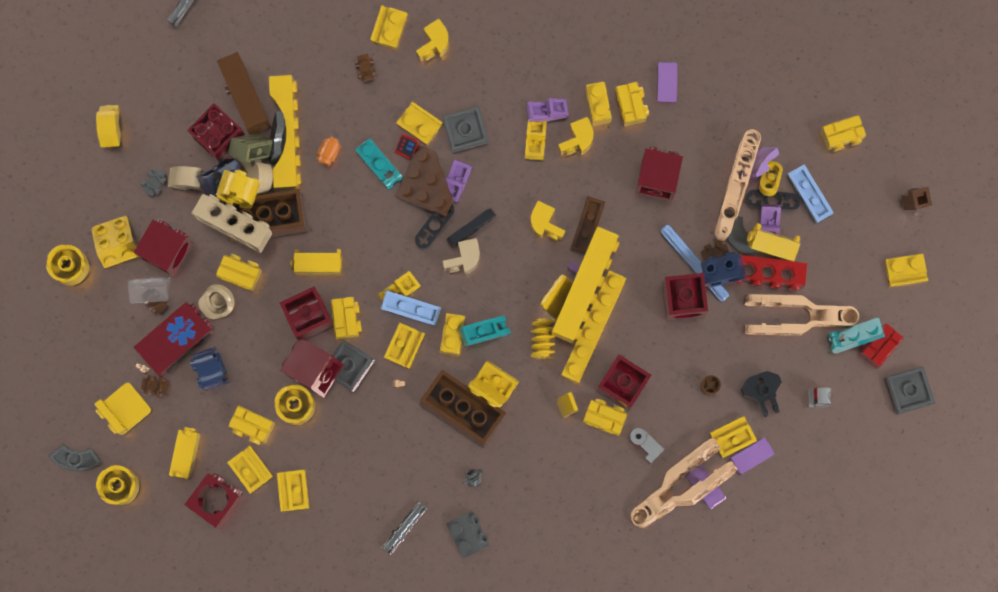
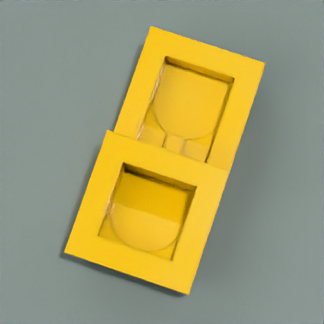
M528 121L525 159L544 160L547 121Z
M408 271L395 280L392 285L378 293L377 296L382 302L387 290L408 297L419 289L421 285L412 273Z
M572 392L556 400L562 419L578 412Z

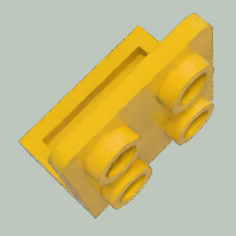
M127 216L92 227L96 253L104 268L138 257L133 253L137 245L133 239Z
M563 274L554 282V285L543 297L540 304L555 321L558 319L573 284Z
M487 360L468 387L476 396H482L487 399L489 405L500 408L509 399L520 381Z
M125 383L106 400L100 399L94 404L98 408L95 410L102 419L106 418L109 422L107 425L114 434L118 433L120 435L127 433L151 412L149 405L130 383Z

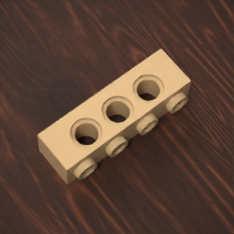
M202 194L191 213L196 220L259 253L263 251L272 235L270 226L261 220L259 222L253 220V217L246 212L242 214L237 212L234 206L226 203V205L220 203V200L211 194L209 196ZM220 210L221 212L218 216H212L214 211ZM231 219H237V222L234 225H229V221ZM249 227H253V228H254V230H253L252 233H250V234H246V233H245V231H246L247 228H249Z

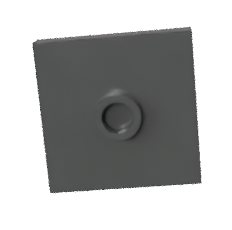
M479 106L442 116L452 153L489 143Z
M343 339L332 355L344 364L335 380L354 392L375 360Z
M924 366L885 377L897 414L935 404Z

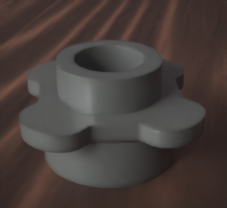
M481 469L467 471L465 478L462 480L463 484H468L470 487L480 484L483 471Z

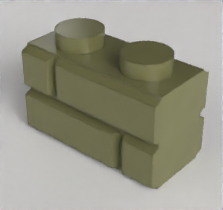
M260 133L232 138L229 144V156L235 159L238 158L243 163L268 158L271 156L273 140L264 137Z

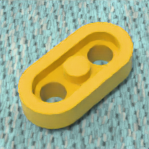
M769 161L767 162L769 170L762 174L759 190L763 195L773 196L778 191L783 168L778 162Z

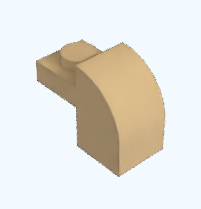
M260 159L246 163L241 162L248 172L247 177L256 178L261 181L257 195L267 194L273 182L271 165L262 163Z
M188 166L172 167L169 171L168 187L181 190L195 189L203 191L197 177L206 171H203L201 168Z
M477 238L458 242L461 257L444 260V270L454 273L460 271V268L463 267L465 274L472 272L480 260Z

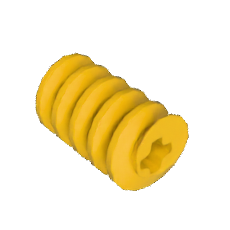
M547 318L534 319L536 321L532 322L531 326L536 329L531 330V334L535 335V337H532L531 341L536 344L532 345L531 349L536 352L531 353V357L536 359H552L549 355L555 353V350L550 349V347L554 346L555 343L551 342L550 339L555 338V336L550 334V331L554 328L550 324L554 323L555 320Z

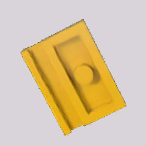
M381 5L370 41L397 50L408 13Z
M411 102L396 125L428 146L439 128L443 125V122L414 102Z
M924 254L884 260L889 279V288L929 281Z
M399 322L384 358L410 369L425 333Z
M745 416L709 433L716 440V443L720 445L718 452L722 459L757 442Z
M248 446V448L227 462L250 494L273 478V475L251 446Z
M306 470L277 473L281 512L310 509Z

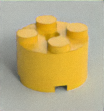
M224 170L216 197L231 205L236 203L240 204L239 207L252 208L261 181L256 178L247 177V173L241 170H235V173Z
M58 245L48 254L47 271L53 279L63 285L72 286L80 283L85 279L90 270L86 255L75 246ZM66 262L70 263V267L66 268Z
M289 385L283 387L275 397V410L277 415L286 423L301 425L306 423L314 414L315 400L312 394L303 386ZM298 401L299 407L292 409L291 402L296 403Z
M113 465L99 474L96 481V489L103 501L113 505H126L131 503L139 492V479L131 469ZM115 483H120L121 488L117 489V487L114 486Z

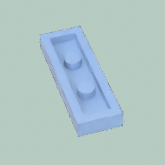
M805 165L787 174L816 224L834 213Z
M387 290L380 308L434 326L437 324L441 307Z

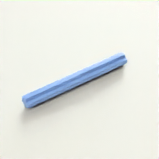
M670 225L664 226L661 229L662 235L696 274L702 273L701 261ZM722 285L709 288L721 302L729 296V293Z

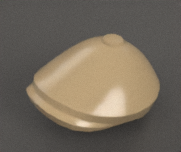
M219 284L207 287L198 301L202 313L212 320L227 316L233 310L235 304L231 291Z

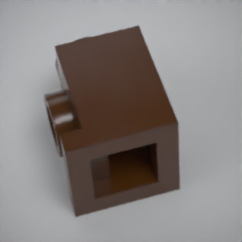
M929 187L913 188L907 190L908 193L901 195L904 210H918L932 206Z

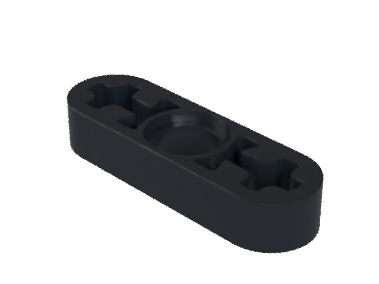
M750 190L745 196L746 205L750 208L761 209L762 200H756L755 203H752L749 197L755 194L756 198L762 199L763 194L760 190ZM777 192L773 195L778 199L777 205H781L782 197H784L783 201H789L790 198H793V201L797 202L793 207H790V203H783L781 211H796L801 204L800 197L795 193ZM765 195L764 204H769L767 201L769 196Z
M453 204L449 209L450 213H447L446 217L443 216L444 222L440 217L435 216L437 213L433 212L415 237V243L419 249L426 250L431 247L455 213ZM431 221H439L440 228L438 230L430 229L429 224ZM427 229L434 236L429 235L427 237L428 244L423 243L420 245L419 238H424L427 235V232L424 231Z
M491 208L485 210L446 239L452 248L459 245L458 242L466 240L491 222L497 215Z

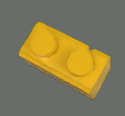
M605 82L586 85L585 91L592 126L611 123L612 117L609 110L610 106Z
M638 82L615 87L623 125L626 127L645 122L649 115L647 104L643 105L642 98L645 97L643 87H639Z
M859 115L822 126L820 129L828 151L832 149L834 152L840 151L845 148L844 145L850 143L852 146L858 145L866 137Z
M230 254V256L224 255L216 277L253 292L262 273V270L258 268L259 264L249 260L247 263L240 261L241 257Z
M354 297L332 299L331 308L336 340L359 337V332H362L361 320H357L356 313H360L359 302H355Z
M446 313L440 347L441 354L460 356L462 337L459 328L465 326V316Z
M598 398L595 401L591 400L582 423L619 437L627 417V413H624L625 409L616 405L613 408L606 406L607 402Z
M238 405L228 427L232 428V433L240 437L245 434L250 437L249 441L259 445L260 442L264 444L267 442L275 422Z

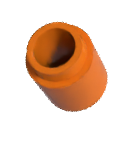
M333 137L324 138L316 154V160L326 166L334 163L341 148L338 144L339 141Z

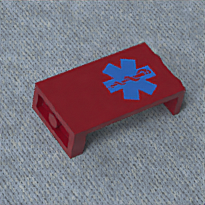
M185 302L133 347L159 377H163L167 373L165 370L208 333L210 335L214 333L210 329L213 325L206 317L202 319L198 315L201 311L194 303L190 305Z

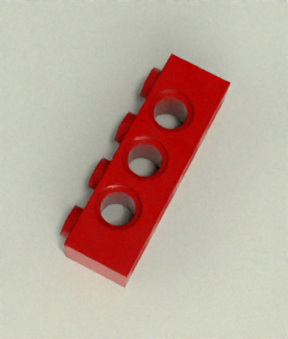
M740 255L743 258L744 267H750L753 273L746 275L745 280L732 282L742 284L745 281L750 282V285L753 286L769 284L770 288L786 286L789 290L800 291V288L803 289L806 284L808 263ZM769 269L772 274L771 277L763 276L762 270ZM782 271L790 273L791 277L789 280L782 278Z

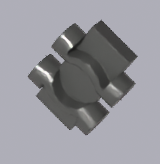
M157 168L155 171L150 169L147 173L150 179H144L141 182V186L144 187L142 191L150 196H153L154 193L158 195L161 191L159 187L167 181L165 178L166 174Z

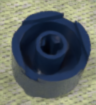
M216 347L193 354V358L190 361L193 371L198 373L197 383L200 390L205 389L207 391L229 383L228 378L224 379V374L227 372L220 353H215Z

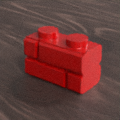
M887 323L882 326L885 337L860 346L862 351L859 355L876 369L884 363L904 339L902 335Z

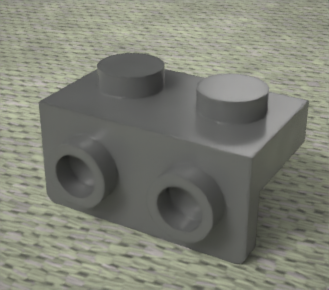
M473 511L446 523L463 559L490 546L487 535L483 532L479 519Z

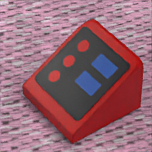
M402 133L394 153L411 160L420 143L418 140Z

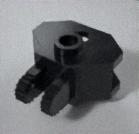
M765 371L749 377L741 388L743 397L754 400L756 405H759L764 418L768 417L765 401L770 400L773 411L775 413L780 412L775 398L777 397L776 391L782 383L780 376ZM757 380H761L762 385H759Z

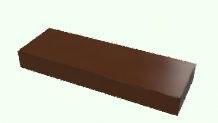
M587 196L570 251L582 255L586 254L599 224L605 201Z

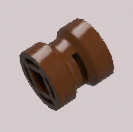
M714 375L706 376L700 384V390L706 396L715 395L721 388L719 378Z

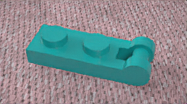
M370 138L355 149L357 154L388 190L393 187L397 180L403 179L400 172ZM391 172L392 176L387 179L385 175Z
M505 315L459 328L464 346L510 335L511 331L505 323L507 321Z
M879 317L840 331L828 333V339L832 342L831 349L833 353H840L885 337Z

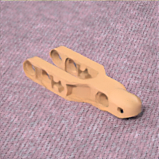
M754 129L745 132L739 144L715 229V237L720 241H725L732 231L749 182L761 141L760 133ZM754 134L757 137V141L752 136L747 135ZM744 171V175H746V177H743V174H741V178L739 179L738 173ZM727 209L731 210L734 216L728 218L725 216L724 211Z
M745 295L746 306L804 307L810 315L807 324H745L744 333L749 335L800 336L812 327H850L859 321V312L854 307L815 305L803 295Z
M714 438L707 440L666 472L662 487L634 508L631 514L633 524L636 527L645 528L656 519L665 516L676 506L696 504L730 478L737 471V467L732 461L728 462L718 470L715 469L713 474L704 481L700 480L681 496H674L672 492L673 485L720 449V445L716 443Z

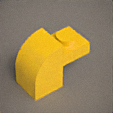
M437 19L423 28L424 34L430 42L416 50V55L420 61L431 59L434 57L435 52L441 58L448 50L449 37L447 29L441 20Z
M119 105L100 106L99 112L96 113L100 147L120 146Z
M588 117L570 123V130L574 138L558 144L560 155H571L576 152V149H579L580 154L583 155L590 149L594 133Z
M537 201L531 214V228L534 234L542 239L544 233H547L548 238L557 241V239L562 241L565 230L550 223L555 213V208Z

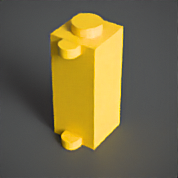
M759 223L753 227L747 236V245L750 248L790 261L795 260L800 246V236L796 235L794 239L762 230Z
M295 249L294 258H291L290 262L291 270H294L296 275H341V249H337V253H299V249Z
M185 427L184 430H178L169 476L191 480L201 435L195 433L196 429Z

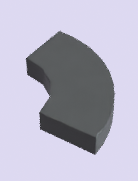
M279 111L275 113L270 134L273 146L271 156L269 157V164L273 165L277 164L281 155L282 135L285 128L283 112Z
M725 214V216L728 218H732L734 216L730 214ZM737 216L732 231L727 238L733 248L739 253L755 257L756 250L747 245L748 233L743 225V217Z
M65 444L48 456L58 466L71 471H88L103 464L92 448L85 451H73Z

